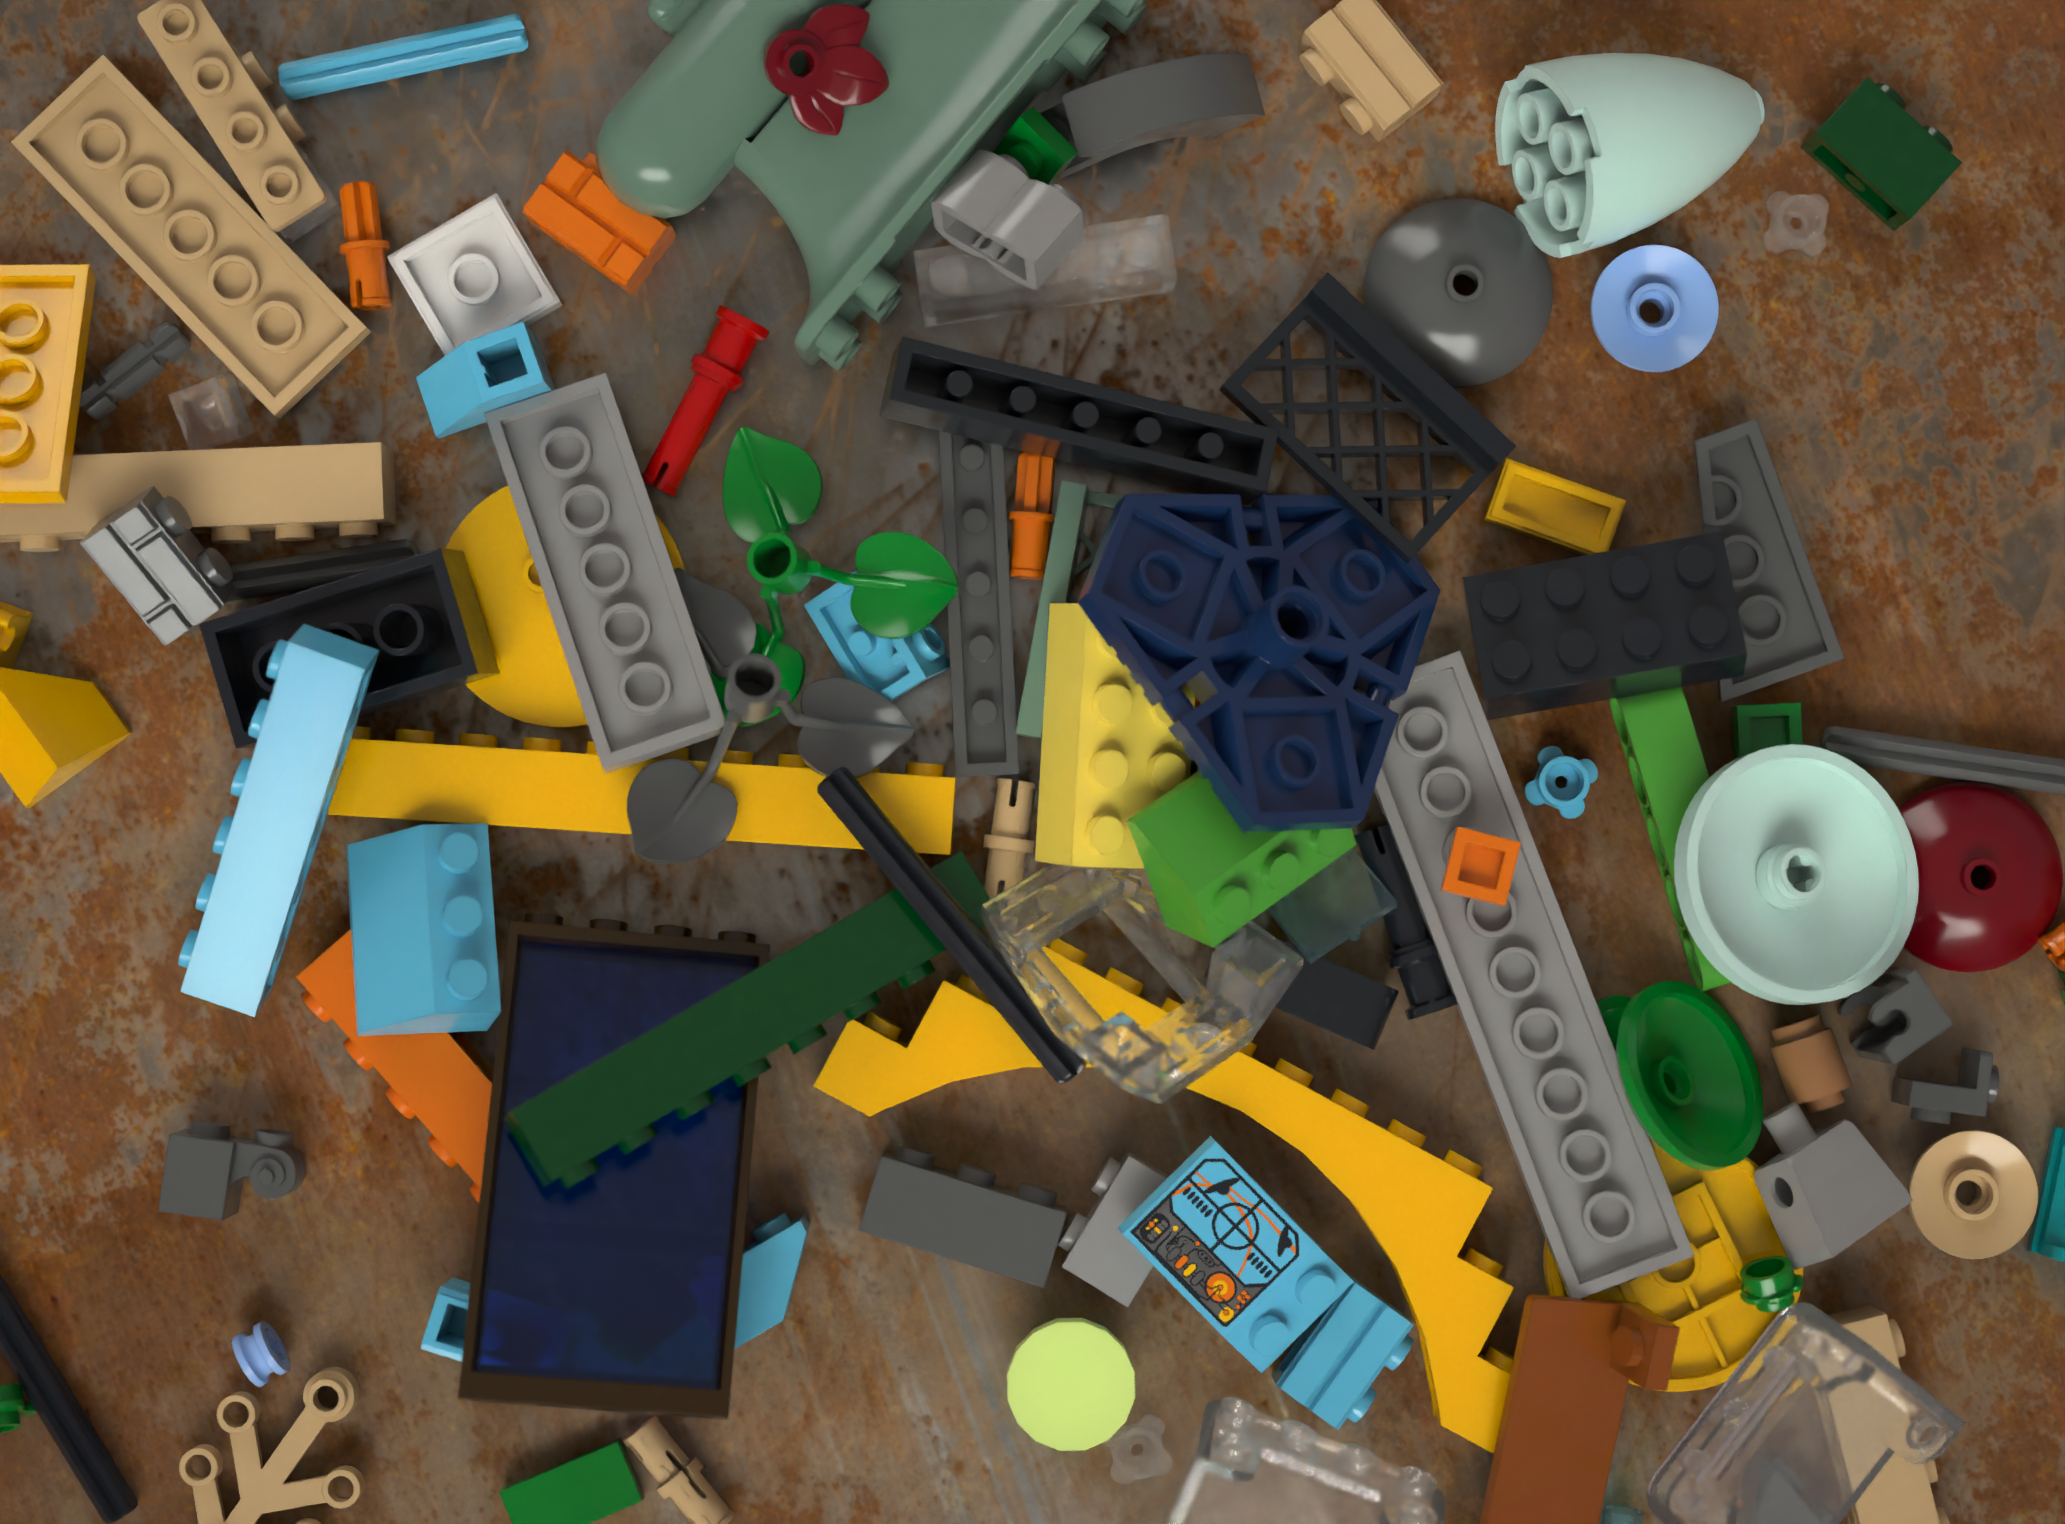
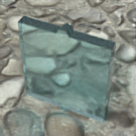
M1351 848L1266 910L1309 963L1312 964L1346 940L1357 941L1361 936L1360 931L1395 909L1397 901L1353 848Z

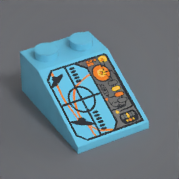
M1211 1136L1117 1227L1193 1307L1261 1373L1354 1282L1327 1252Z

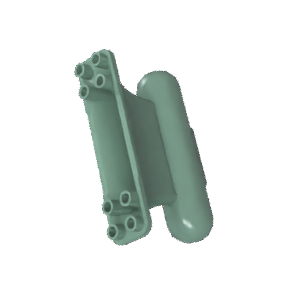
M649 0L647 4L648 16L673 39L607 115L597 136L596 163L604 184L619 202L640 214L660 218L677 217L689 213L708 198L734 166L742 171L768 198L783 218L800 248L807 267L810 301L804 322L794 338L796 350L799 356L809 365H814L822 358L837 372H840L854 358L863 344L857 339L859 332L851 326L861 312L865 311L876 322L881 324L902 300L904 294L898 290L901 282L893 275L901 266L900 260L933 223L931 200L978 149L993 152L1019 116L1028 111L1044 91L1049 92L1067 70L1071 71L1083 83H1086L1100 68L1108 55V52L1103 48L1110 36L1102 28L1109 21L1124 35L1128 34L1143 17L1149 4L1144 0ZM839 4L857 6L870 14L868 27L859 47L868 50L881 62L889 79L888 89L870 103L858 106L843 105L844 117L838 135H824L810 131L794 118L789 96L775 89L768 81L763 65L765 50L769 42L780 32L788 29H802L808 18L818 8ZM801 50L795 52L789 61L791 72L794 75H799L807 66V58Z

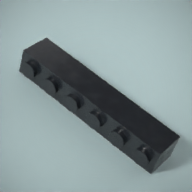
M902 337L892 354L879 414L882 417L1197 494H1240L1241 503L1249 506L1267 492L1279 432L1278 429L907 337Z

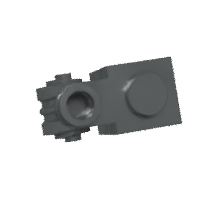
M192 1120L191 1129H184L169 1134L158 1211L224 1220L238 1213L242 1183L245 1177L250 1178V1185L253 1191L266 1199H277L297 1190L304 1181L306 1165L301 1153L293 1146L294 1133L273 1129H256L254 1139H249V1137L230 1135V1124L208 1120Z

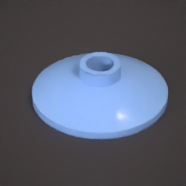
M1645 245L1622 253L1603 270L1592 292L1590 313L1592 326L1599 342L1614 359L1635 370L1664 372L1679 368L1690 362L1707 346L1717 325L1719 304L1717 292L1710 275L1695 258L1670 246ZM1651 302L1659 308L1660 319L1657 323H1647L1641 318L1639 308L1642 303Z

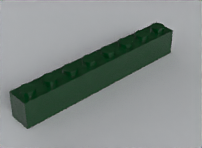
M960 851L930 869L988 938L983 928L999 919L1000 915L963 852ZM896 888L514 1108L504 1117V1120L543 1187L560 1178L567 1189L600 1170L601 1167L595 1157L618 1144L624 1155L659 1135L653 1123L675 1110L681 1121L716 1101L710 1091L716 1085L730 1077L733 1078L737 1087L744 1085L772 1068L766 1058L767 1055L788 1044L794 1055L828 1035L822 1023L840 1012H843L848 1022L881 1004L882 1001L876 991L897 980L902 990L932 974L936 969L930 960L947 949Z

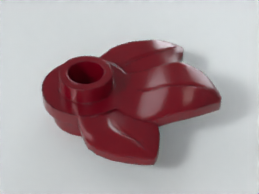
M839 4L818 8L808 18L802 29H788L780 32L769 42L765 50L763 65L768 81L775 89L789 96L794 118L810 131L824 135H838L843 123V105L858 106L870 103L888 89L889 79L881 62L868 50L859 47L870 18L869 12L860 7ZM801 50L807 58V66L801 74L794 75L790 70L789 61L795 52Z

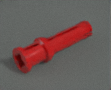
M721 305L715 313L719 321L702 353H695L690 361L692 363L690 369L695 372V375L644 473H641L646 483L673 497H676L677 490L728 391L735 393L737 388L742 387L745 379L741 373L757 342L765 341L770 333L759 324Z

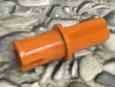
M367 181L345 183L339 191L345 243L339 245V252L342 255H346L351 310H380L379 305L384 309L392 307L387 281L385 252L390 250V242L382 240L377 187L373 182Z
M1029 452L1021 453L1018 457L1014 511L1008 512L1007 516L1008 520L1013 521L1010 577L1033 580L1044 579L1049 552L1050 526L1054 524L1055 515L1051 514L1055 474L1054 458Z

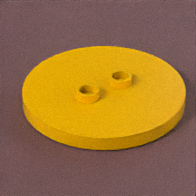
M503 487L484 499L463 519L446 546L447 549L464 551L500 674L466 685L488 705L517 720L553 728L588 726L509 487ZM656 515L673 568H680L687 572L683 557L674 538Z
M1648 1135L1694 1256L1583 1298L1638 1302L1680 1327L1667 1391L1665 1392L1701 1390L1729 1381L1759 1362L1783 1335L1797 1306L1800 1291L1793 1292L1795 1300L1792 1305L1776 1312L1759 1311L1756 1305L1747 1304L1740 1297V1287L1743 1284L1740 1270L1746 1264L1768 1256H1783L1787 1258L1754 1180L1755 1169L1760 1166L1748 1157H1745L1737 1164L1720 1170L1705 1171L1695 1169L1672 1157ZM1545 1239L1543 1269L1548 1295L1568 1297ZM1803 1268L1794 1270V1274H1799L1803 1278ZM1629 1380L1628 1383L1638 1386L1637 1384Z

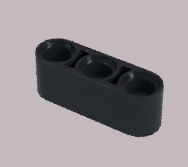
M1244 925L1217 945L1204 976L1223 986L1373 1050L1376 1048L1399 994V991L1247 925Z

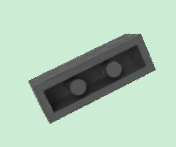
M899 1144L896 1154L883 1151L858 1231L1044 1288L1067 1215L1066 1206L1055 1203L1058 1193L1025 1182H1021L1019 1191L994 1184L996 1179L995 1173L968 1164L960 1163L957 1173L933 1165L934 1154L907 1145Z

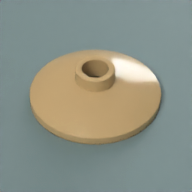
M1980 1130L1957 1131L1933 1142L1916 1161L1908 1184V1192L1913 1199L1909 1203V1208L1919 1231L1938 1249L1964 1259L1990 1258L2012 1248L2030 1228L2038 1205L2036 1177L2024 1154L2008 1140L1993 1133ZM1970 1180L1975 1186V1196L1970 1202L1962 1204L1957 1198L1956 1191L1962 1182Z

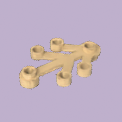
M328 1367L309 1379L303 1391L304 1410L264 1466L256 1424L261 1412L258 1400L252 1394L244 1391L235 1392L226 1397L219 1404L216 1416L220 1427L230 1433L240 1500L226 1519L217 1479L223 1469L222 1455L218 1449L209 1444H200L193 1447L182 1456L179 1463V1472L182 1479L193 1488L198 1524H256L264 1513L321 1503H328L330 1506L340 1509L354 1504L364 1492L365 1481L361 1472L352 1466H339L324 1476L285 1482L325 1424L342 1419L356 1406L360 1390L358 1382L352 1373L341 1367ZM330 1386L336 1390L339 1397L336 1407L328 1408L320 1403L318 1399L320 1387ZM232 1402H241L247 1407L249 1417L246 1423H236L230 1418L229 1406ZM194 1455H203L208 1458L211 1463V1472L208 1476H200L193 1471L191 1465ZM344 1476L350 1479L354 1487L352 1496L341 1497L335 1493L333 1489L335 1477ZM305 1518L299 1520L295 1524L322 1523L316 1519Z

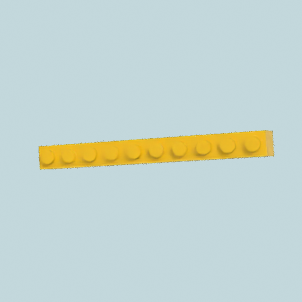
M355 726L328 815L466 824L488 823V825L632 834L627 817V797L635 777L643 768L656 761L676 758L692 764L701 775L708 762L689 760V748H680L606 774L602 768L594 742H587L586 754L561 752L562 740L523 737V749L497 748L498 736L469 733L459 734V745L434 744L435 732L396 729L395 741L370 740V727ZM726 751L721 765L711 781L729 789L737 800L736 820L731 832L725 839L726 841L864 849L818 794L817 787L826 777L811 769L800 755L778 754V766L752 765L753 752ZM906 762L905 774L880 773L879 766L874 771L856 778L917 853L952 855L957 779L943 777L944 765Z

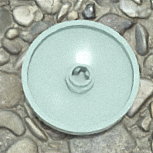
M1789 744L1761 749L1736 758L1711 775L1700 787L1691 800L1678 831L1674 856V880L1679 906L1686 926L1696 945L1716 970L1730 982L1752 995L1771 1002L1787 1005L1816 1004L1850 996L1872 984L1890 967L1910 934L1918 903L1919 878L1916 853L1907 825L1897 806L1883 787L1860 766L1837 753L1809 745Z

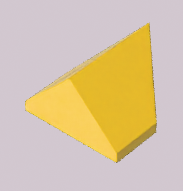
M0 667V773L26 808L34 806L132 734L96 682Z

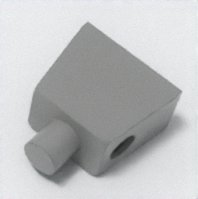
M1797 1102L1788 1104L1763 1119L1765 1126L1781 1152L1755 1169L1754 1180L1787 1258L1790 1259L1794 1270L1835 1257L1913 1201L1909 1192L1852 1122L1843 1119L1814 1131Z

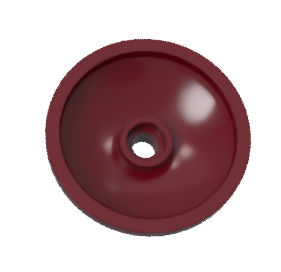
M1957 782L1927 789L1913 796L1898 808L1912 838L1919 878L1915 918L1910 934L1903 946L1906 952L1918 960L1940 969L1956 972H1980L1996 969L2011 963L2027 953L2039 942L2038 938L2046 933L2058 910L2063 888V870L2055 838L2042 817L2029 804L2013 793L1993 785L1978 782ZM1978 865L1983 866L1988 873V882L1981 889L1974 887L1970 879L1972 870Z

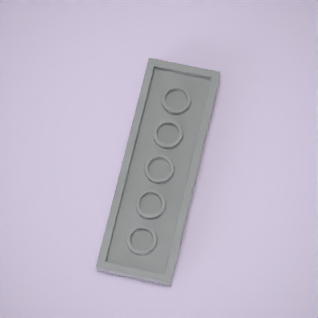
M603 373L484 413L605 773L607 774L720 735L726 719L607 374Z

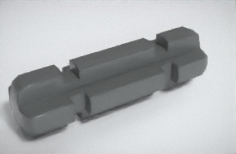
M169 320L163 321L148 333L150 338L148 342L142 343L139 340L101 370L100 373L103 377L100 380L95 381L94 378H91L82 385L80 398L82 409L96 420L103 419L118 407L116 400L120 397L127 400L164 371V362L170 360L174 363L188 352L191 344L176 324Z

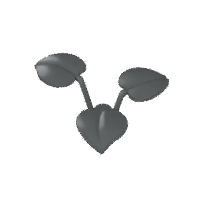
M675 568L674 571L709 673L713 672L719 681L727 680L724 703L729 713L708 764L701 775L692 764L685 760L676 758L664 759L653 762L643 768L635 777L627 797V817L635 853L644 860L663 864L682 863L702 857L716 849L731 832L736 820L737 800L729 789L711 781L715 777L736 728L741 721L747 723L760 722L770 716L775 707H779L790 724L802 727L797 739V749L800 757L811 769L824 777H827L840 767L847 768L855 778H860L874 771L895 751L908 742L914 731L912 724L906 716L888 699L865 685L845 678H822L808 684L801 695L800 707L802 714L798 713L790 702V692L780 689L781 673L778 666L764 655L751 654L757 632L755 621L746 606L728 592L702 582L680 568Z

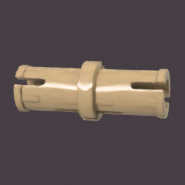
M997 778L991 835L985 834L983 847L989 848L984 890L993 905L999 907L1002 881H1004L1002 908L1021 910L1020 898L1026 853L1033 854L1034 841L1028 840L1037 783L1018 781L1016 804L1013 807L1016 781Z
M656 1415L650 1417L623 1441L660 1484L656 1491L662 1499L665 1500L670 1497L691 1524H728L736 1516L733 1509L726 1505L701 1474L700 1470L703 1468V1464L696 1456L691 1459L688 1458L659 1422V1418Z

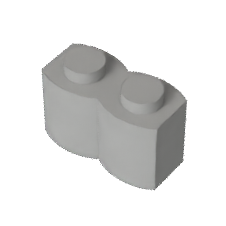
M978 149L931 200L934 226L942 236L965 252L986 259L1001 273L1031 289L1037 290L1084 237L1082 209L1075 196L1060 185L1053 184L1050 186L1041 181L1029 179L1025 168L1016 159L1006 154L997 155L987 150Z

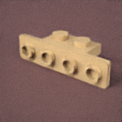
M159 0L140 12L137 16L139 24L267 225L275 232L281 231L325 203L327 196L307 166L306 162L309 159L298 143L307 135L286 104L276 109L264 90L272 85L273 81L254 52L251 50L242 55L226 39L202 0Z

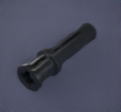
M1389 824L1374 829L1382 854L1379 853L1372 829L1354 835L1394 948L1393 951L1388 952L1390 958L1387 961L1390 969L1398 970L1410 1005L1405 1010L1407 1019H1415L1457 1005L1439 960L1433 939L1429 937Z

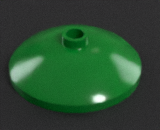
M1663 981L1639 991L1624 1009L1620 1020L1616 1046L1619 1077L1633 1114L1645 1132L1660 1148L1685 1165L1699 1170L1715 1171L1737 1164L1747 1157L1754 1148L1759 1138L1763 1121L1761 1081L1755 1060L1745 1038L1732 1018L1714 999L1690 984L1679 981Z

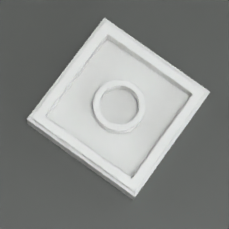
M497 193L387 256L445 356L464 342L523 321L529 326L563 306Z

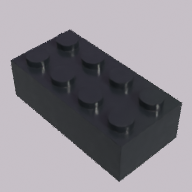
M1722 531L1463 577L1466 608L1487 720L1744 675L1747 650Z
M438 548L199 624L236 748H252L256 746L258 739L249 736L248 732L260 700L270 701L276 680L267 677V669L272 653L280 639L288 642L303 624L379 650L358 717L500 674L464 551Z

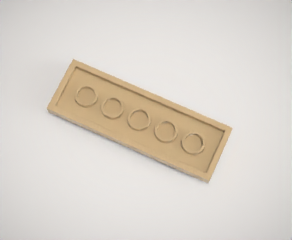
M102 55L11 141L27 160L277 418L281 419L372 332L106 56Z

